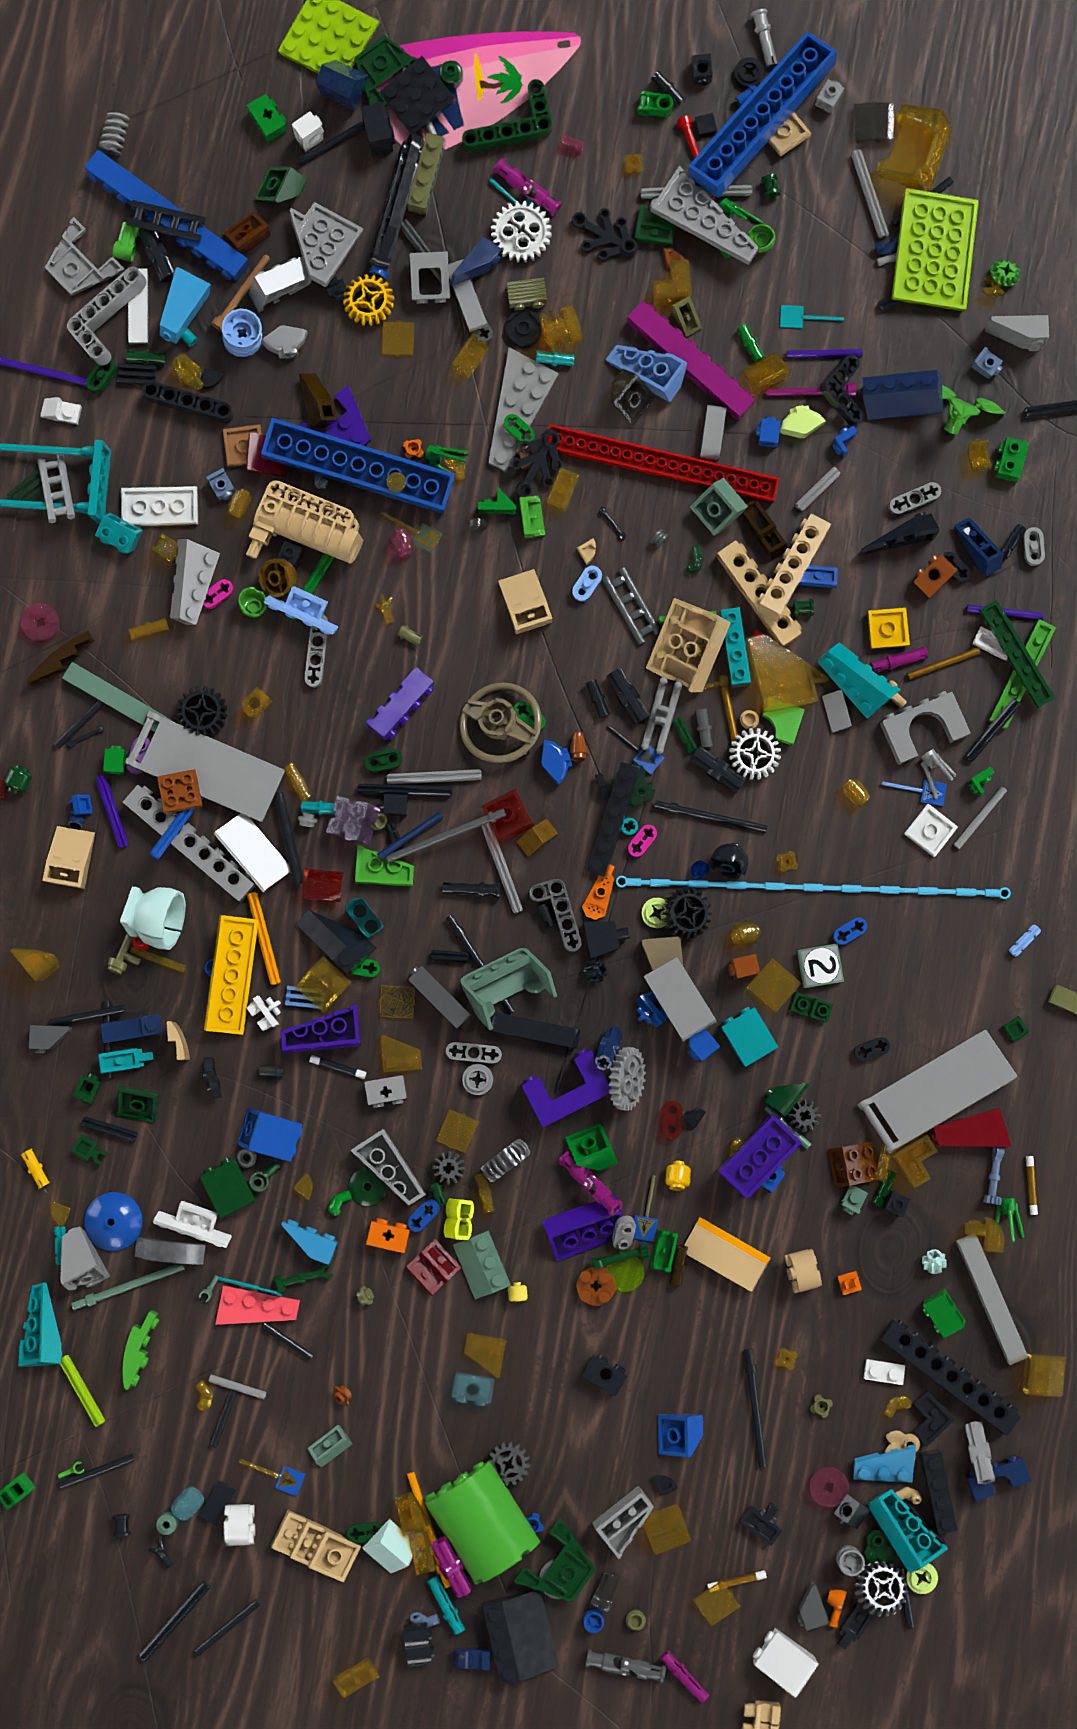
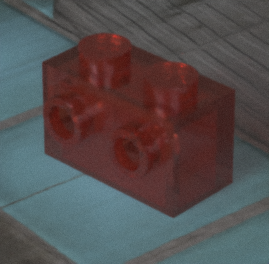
M305 868L302 898L341 902L344 872Z

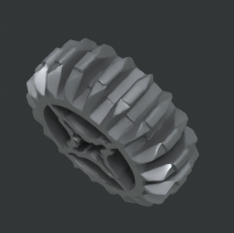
M517 1139L485 1163L481 1170L490 1182H494L524 1160L531 1151L522 1139Z
M878 1561L873 1562V1566L867 1564L866 1569H863L861 1572L862 1575L856 1577L860 1583H855L854 1585L859 1588L855 1595L861 1596L857 1602H864L862 1608L864 1610L869 1608V1614H874L875 1612L877 1617L882 1614L884 1617L889 1616V1612L895 1614L896 1609L902 1608L900 1603L906 1601L902 1595H907L908 1593L903 1590L907 1583L901 1582L905 1576H898L900 1570H893V1564L887 1566L884 1561L880 1564ZM876 1572L882 1573L887 1578L881 1581L879 1578H875L873 1574ZM868 1584H869L870 1587H871V1593H870V1594H869V1591H868ZM892 1584H893V1587H894V1594H893L892 1591H891V1585H892ZM880 1585H883V1586H882V1587H883V1589H882L883 1592H882V1593H879V1592H880V1591H879V1589H880L879 1586H880ZM881 1597L889 1603L883 1606L874 1601Z

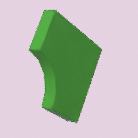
M768 697L762 717L769 720L773 725L775 740L793 746L805 709Z

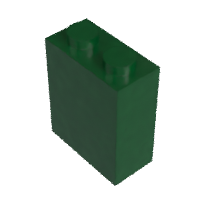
M229 1157L220 1162L221 1166L215 1169L211 1166L203 1170L204 1175L200 1176L220 1219L257 1200L253 1190L249 1187V1182L241 1166L237 1162V1158L232 1160Z

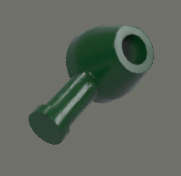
M274 1161L265 1172L254 1173L249 1179V1187L255 1192L264 1191L269 1184L268 1178L277 1170H280L281 1166ZM255 1180L260 1182L259 1187L254 1185Z

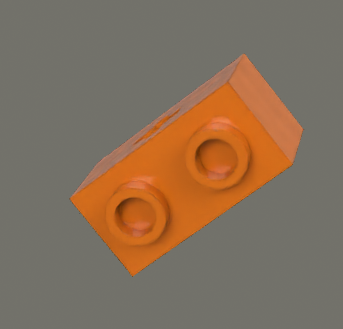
M380 1218L371 1222L366 1245L405 1253L410 1229L406 1228V1224L396 1222L394 1226L387 1224L388 1220ZM388 1230H391V1234H393L394 1237H391L389 1240H387V1237L383 1234L388 1232Z

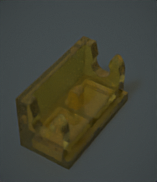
M473 333L452 363L453 370L469 380L489 350L485 341L481 342L478 336Z
M367 1657L336 1676L333 1682L342 1697L346 1698L374 1679H377L380 1675L370 1658Z

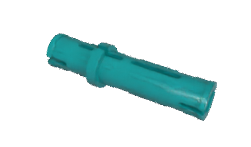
M438 1575L429 1579L427 1583L444 1613V1620L447 1619L454 1635L461 1633L465 1630V1627L457 1614V1608L455 1609Z

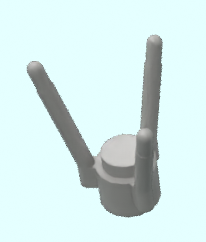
M932 749L921 757L924 761L921 763V766L925 771L934 798L938 799L928 767L933 769L938 766L951 781L953 777H956V773Z

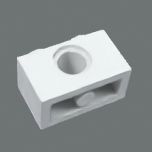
M308 112L292 123L295 139L305 153L324 141V130L321 127L323 124L317 115L313 116L311 112Z

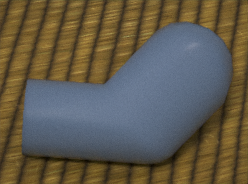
M315 475V486L319 489H325L328 486V480Z
M415 1612L410 1616L412 1624L427 1622L428 1628L440 1623L437 1614L427 1617L419 1612Z

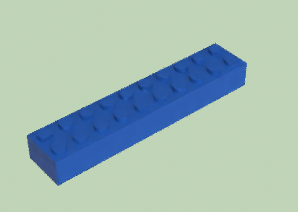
M807 31L688 166L689 178L691 177L696 183L719 198L836 64L837 51Z
M275 418L271 419L261 452L263 459L444 514L455 478L453 473Z

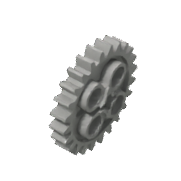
M623 1047L622 1050H619V1055H615L614 1067L610 1068L612 1075L609 1076L611 1079L609 1094H612L611 1100H613V1105L616 1106V1109L632 1110L633 1107H636V1103H639V1096L642 1097L641 1089L644 1090L643 1082L646 1081L643 1078L646 1074L644 1071L646 1065L642 1064L644 1058L641 1057L642 1053L639 1052V1049Z

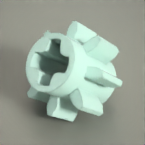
M930 1250L927 1251V1256H922L924 1270H927L929 1273L938 1274L942 1272V1268H946L947 1260L945 1259V1254H942L940 1251Z

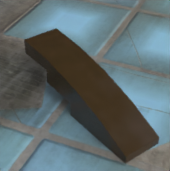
M86 631L55 650L26 679L28 684L33 686L65 671L63 663L80 656L78 648L95 641L92 634Z

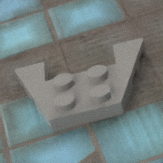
M74 217L71 219L67 231L62 235L61 242L55 248L45 266V269L71 296L125 271L113 257L97 269L73 245L86 232V229Z

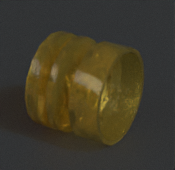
M572 304L560 307L559 317H556L552 310L549 311L550 320L546 313L540 314L541 330L552 352L557 351L556 342H558L561 349H564V339H567L571 346L583 342L581 327Z

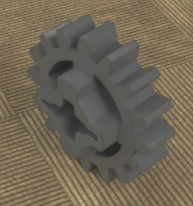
M510 1441L508 1446H506L505 1442H502V1448L495 1446L496 1453L491 1452L490 1456L493 1459L488 1461L491 1462L501 1480L505 1481L506 1486H508L510 1481H512L513 1485H516V1479L522 1482L524 1479L522 1474H528L525 1468H530L531 1464L526 1463L530 1456H524L526 1449L520 1450L519 1443L514 1447L512 1441ZM504 1451H511V1453L507 1455L500 1454ZM517 1455L521 1458L522 1465L518 1463ZM513 1456L512 1465L505 1471L506 1462ZM496 1462L500 1464L501 1472H499ZM511 1472L518 1473L514 1476H507Z

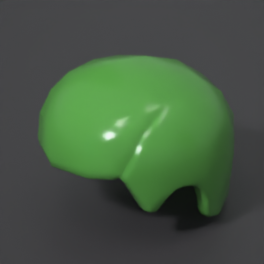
M765 224L755 225L747 234L759 247L757 251L759 253L769 251L775 243L774 230Z
M255 587L245 588L239 594V609L248 617L262 616L267 610V604L264 603L266 596L263 592L256 590Z

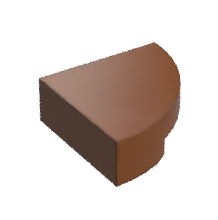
M664 248L667 268L684 266L686 264L683 256L670 248Z

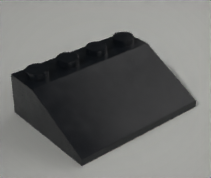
M534 1589L483 1602V1610L501 1686L522 1681L559 1667L540 1590Z

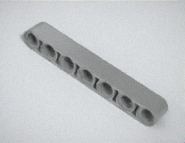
M972 1233L956 1240L1007 1363L1010 1366L1027 1359L1026 1350L976 1234Z

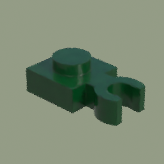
M82 1134L71 1152L86 1161L93 1157L94 1162L98 1165L103 1164L98 1159L99 1154L108 1156L105 1150L96 1149L98 1143Z

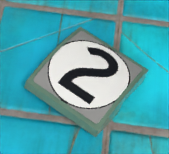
M838 944L797 950L803 988L844 982Z

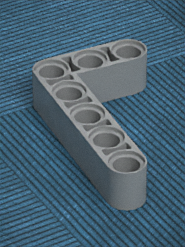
M130 267L125 270L67 323L69 332L99 365L108 364L111 360V354L93 332L146 286V278L136 267Z

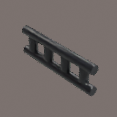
M132 200L131 207L136 208L134 219L127 218L126 225L201 242L202 235L196 234L198 224L205 225L206 217ZM144 210L155 213L152 223L141 221ZM162 215L173 217L171 227L160 225ZM180 219L191 221L189 232L178 230Z

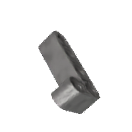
M553 879L532 886L529 895L533 902L541 903L551 900L565 949L571 953L578 951L581 947V938L564 882L560 879ZM554 883H558L561 885L562 890L559 893H554L551 890V886ZM541 889L544 894L542 898L537 899L533 897V891ZM565 902L567 904L566 911H558L556 908L557 903ZM570 920L573 927L570 930L563 929V921ZM575 931L576 934H572V937L578 943L572 949V946L567 945L570 942L569 935L565 937L564 934H570Z

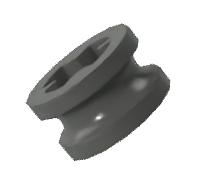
M660 529L651 540V543H655L656 547L659 548L668 537V534H664L663 530Z

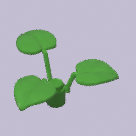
M942 385L943 399H948L949 401L948 420L944 427L949 433L958 434L962 424H965L970 416L979 415L980 410L978 408L993 414H1006L996 403L988 399L977 398L975 406L966 403L961 399L955 398L956 394L948 387Z

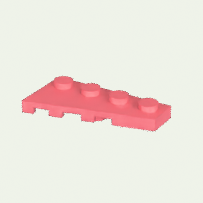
M224 1285L215 1325L296 1320L300 1300Z

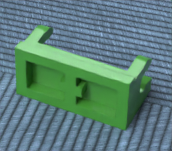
M538 496L519 497L525 539L545 536L540 498Z

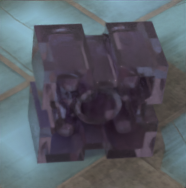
M337 796L333 811H336L335 818H330L326 832L338 838L369 845L373 830L370 827L372 822L376 823L380 808L366 802Z

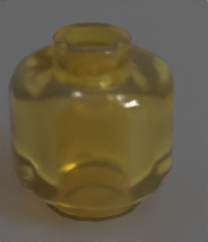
M751 920L736 923L733 930H731V938L734 944L740 947L756 944L761 935L760 927Z

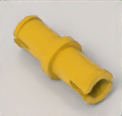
M32 1149L20 1154L29 1169L28 1173L32 1174L38 1189L49 1184L50 1182L41 1168L43 1165L42 1163L39 1164Z

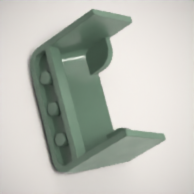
M526 948L517 949L463 976L460 981L476 1016L489 1030L493 1029L490 1017L495 1013L493 1004L523 989L534 994L546 989L553 997L557 996L551 972Z

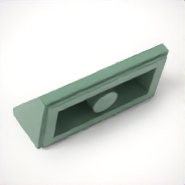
M338 1424L307 1449L316 1464L323 1467L351 1446L352 1442Z

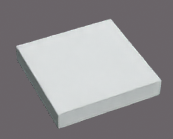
M927 804L904 835L935 857L958 826Z

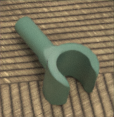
M217 1275L214 1276L207 1289L202 1290L199 1298H201L203 1293L208 1294L206 1302L212 1298L213 1287L219 1278Z

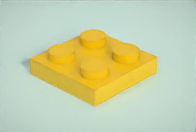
M906 608L871 610L867 612L871 649L906 647L910 645Z

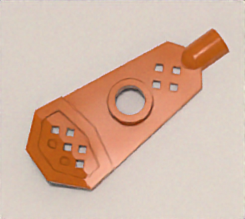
M610 865L606 877L598 876L582 906L586 917L597 920L606 915L614 882L612 873L615 866ZM599 888H603L605 890L604 895H599L597 893Z

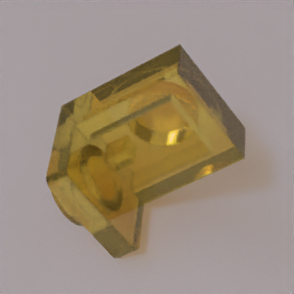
M987 439L969 442L968 458L972 471L991 469L988 453L989 442Z

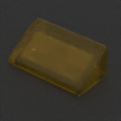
M560 468L547 503L566 512L579 475Z

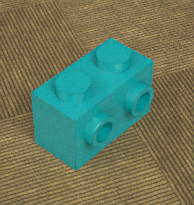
M108 513L102 517L95 536L100 538L102 543L111 544L117 547L116 549L119 552L126 554L135 550L143 530L112 513Z

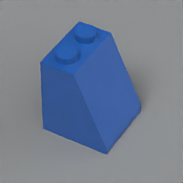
M248 1107L237 1145L247 1150L291 1162L297 1151V1140L302 1135V1124Z

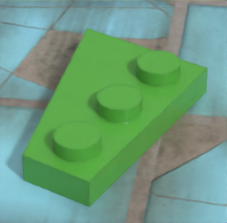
M360 845L357 846L355 884L413 886V865L400 860L388 862L386 857L380 860L377 856L378 852L368 850Z

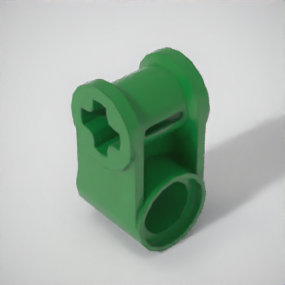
M649 91L639 93L640 103L636 111L638 114L663 118L672 114L673 99L671 96ZM661 104H668L669 107H667V108H662V107H660V105H661Z

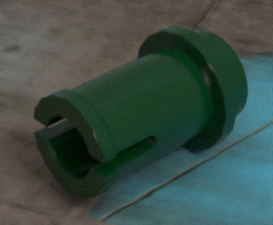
M437 1181L429 1184L428 1191H431L433 1199L440 1207L442 1204H447L442 1190L443 1184Z

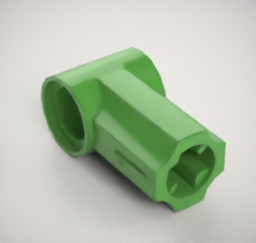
M123 222L119 239L114 244L113 258L129 262L134 260L136 252L135 243L139 228L128 226L126 222Z

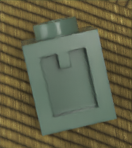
M854 1185L849 1186L840 1202V1205L844 1207L842 1210L852 1216L854 1212L859 1214L868 1193Z

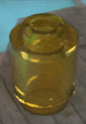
M240 489V491L235 490L228 505V513L241 519L246 514L253 499L250 497L251 493L244 489Z
M851 778L843 785L845 788L843 792L859 807L871 797L868 794L869 791L858 779L854 781Z

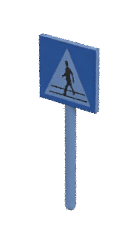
M924 780L923 789L884 781L881 783L884 786L922 793L921 802L938 806L944 805L947 786L945 783L933 781L938 799L934 798L928 780Z

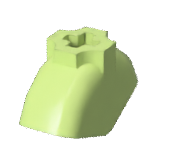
M796 406L789 410L790 414L783 420L779 433L797 438H805L823 426L826 420L819 413L809 410V406Z

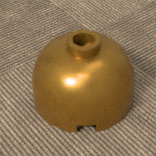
M274 558L262 564L263 567L259 570V582L264 591L267 590L271 597L286 595L290 593L293 586H296V569L287 560Z

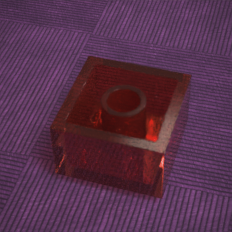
M516 789L482 805L485 815H488V812L505 810L506 816L497 819L494 823L489 822L500 843L535 826L520 793Z

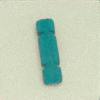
M64 1226L55 1227L54 1229L56 1235V1265H61L62 1236L66 1234Z

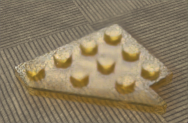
M767 635L746 639L763 713L813 704L819 701L815 684L827 682L829 677Z

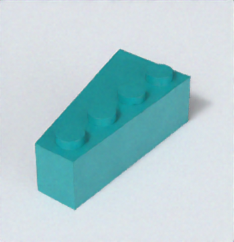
M840 643L827 651L817 661L867 719L901 690L896 685L894 687L887 682L888 679L884 676H879L873 672L871 666L860 662L854 653Z

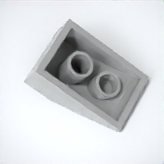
M1048 315L991 316L985 326V332L1022 349L1038 351L1042 349L1049 339Z

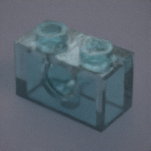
M456 1372L452 1398H456L455 1401L467 1403V1400L475 1401V1405L486 1406L487 1403L491 1404L494 1378ZM476 1385L479 1389L478 1393L470 1394L467 1391L468 1386Z

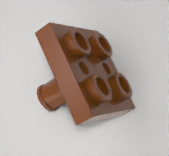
M195 769L157 776L164 814L203 807Z

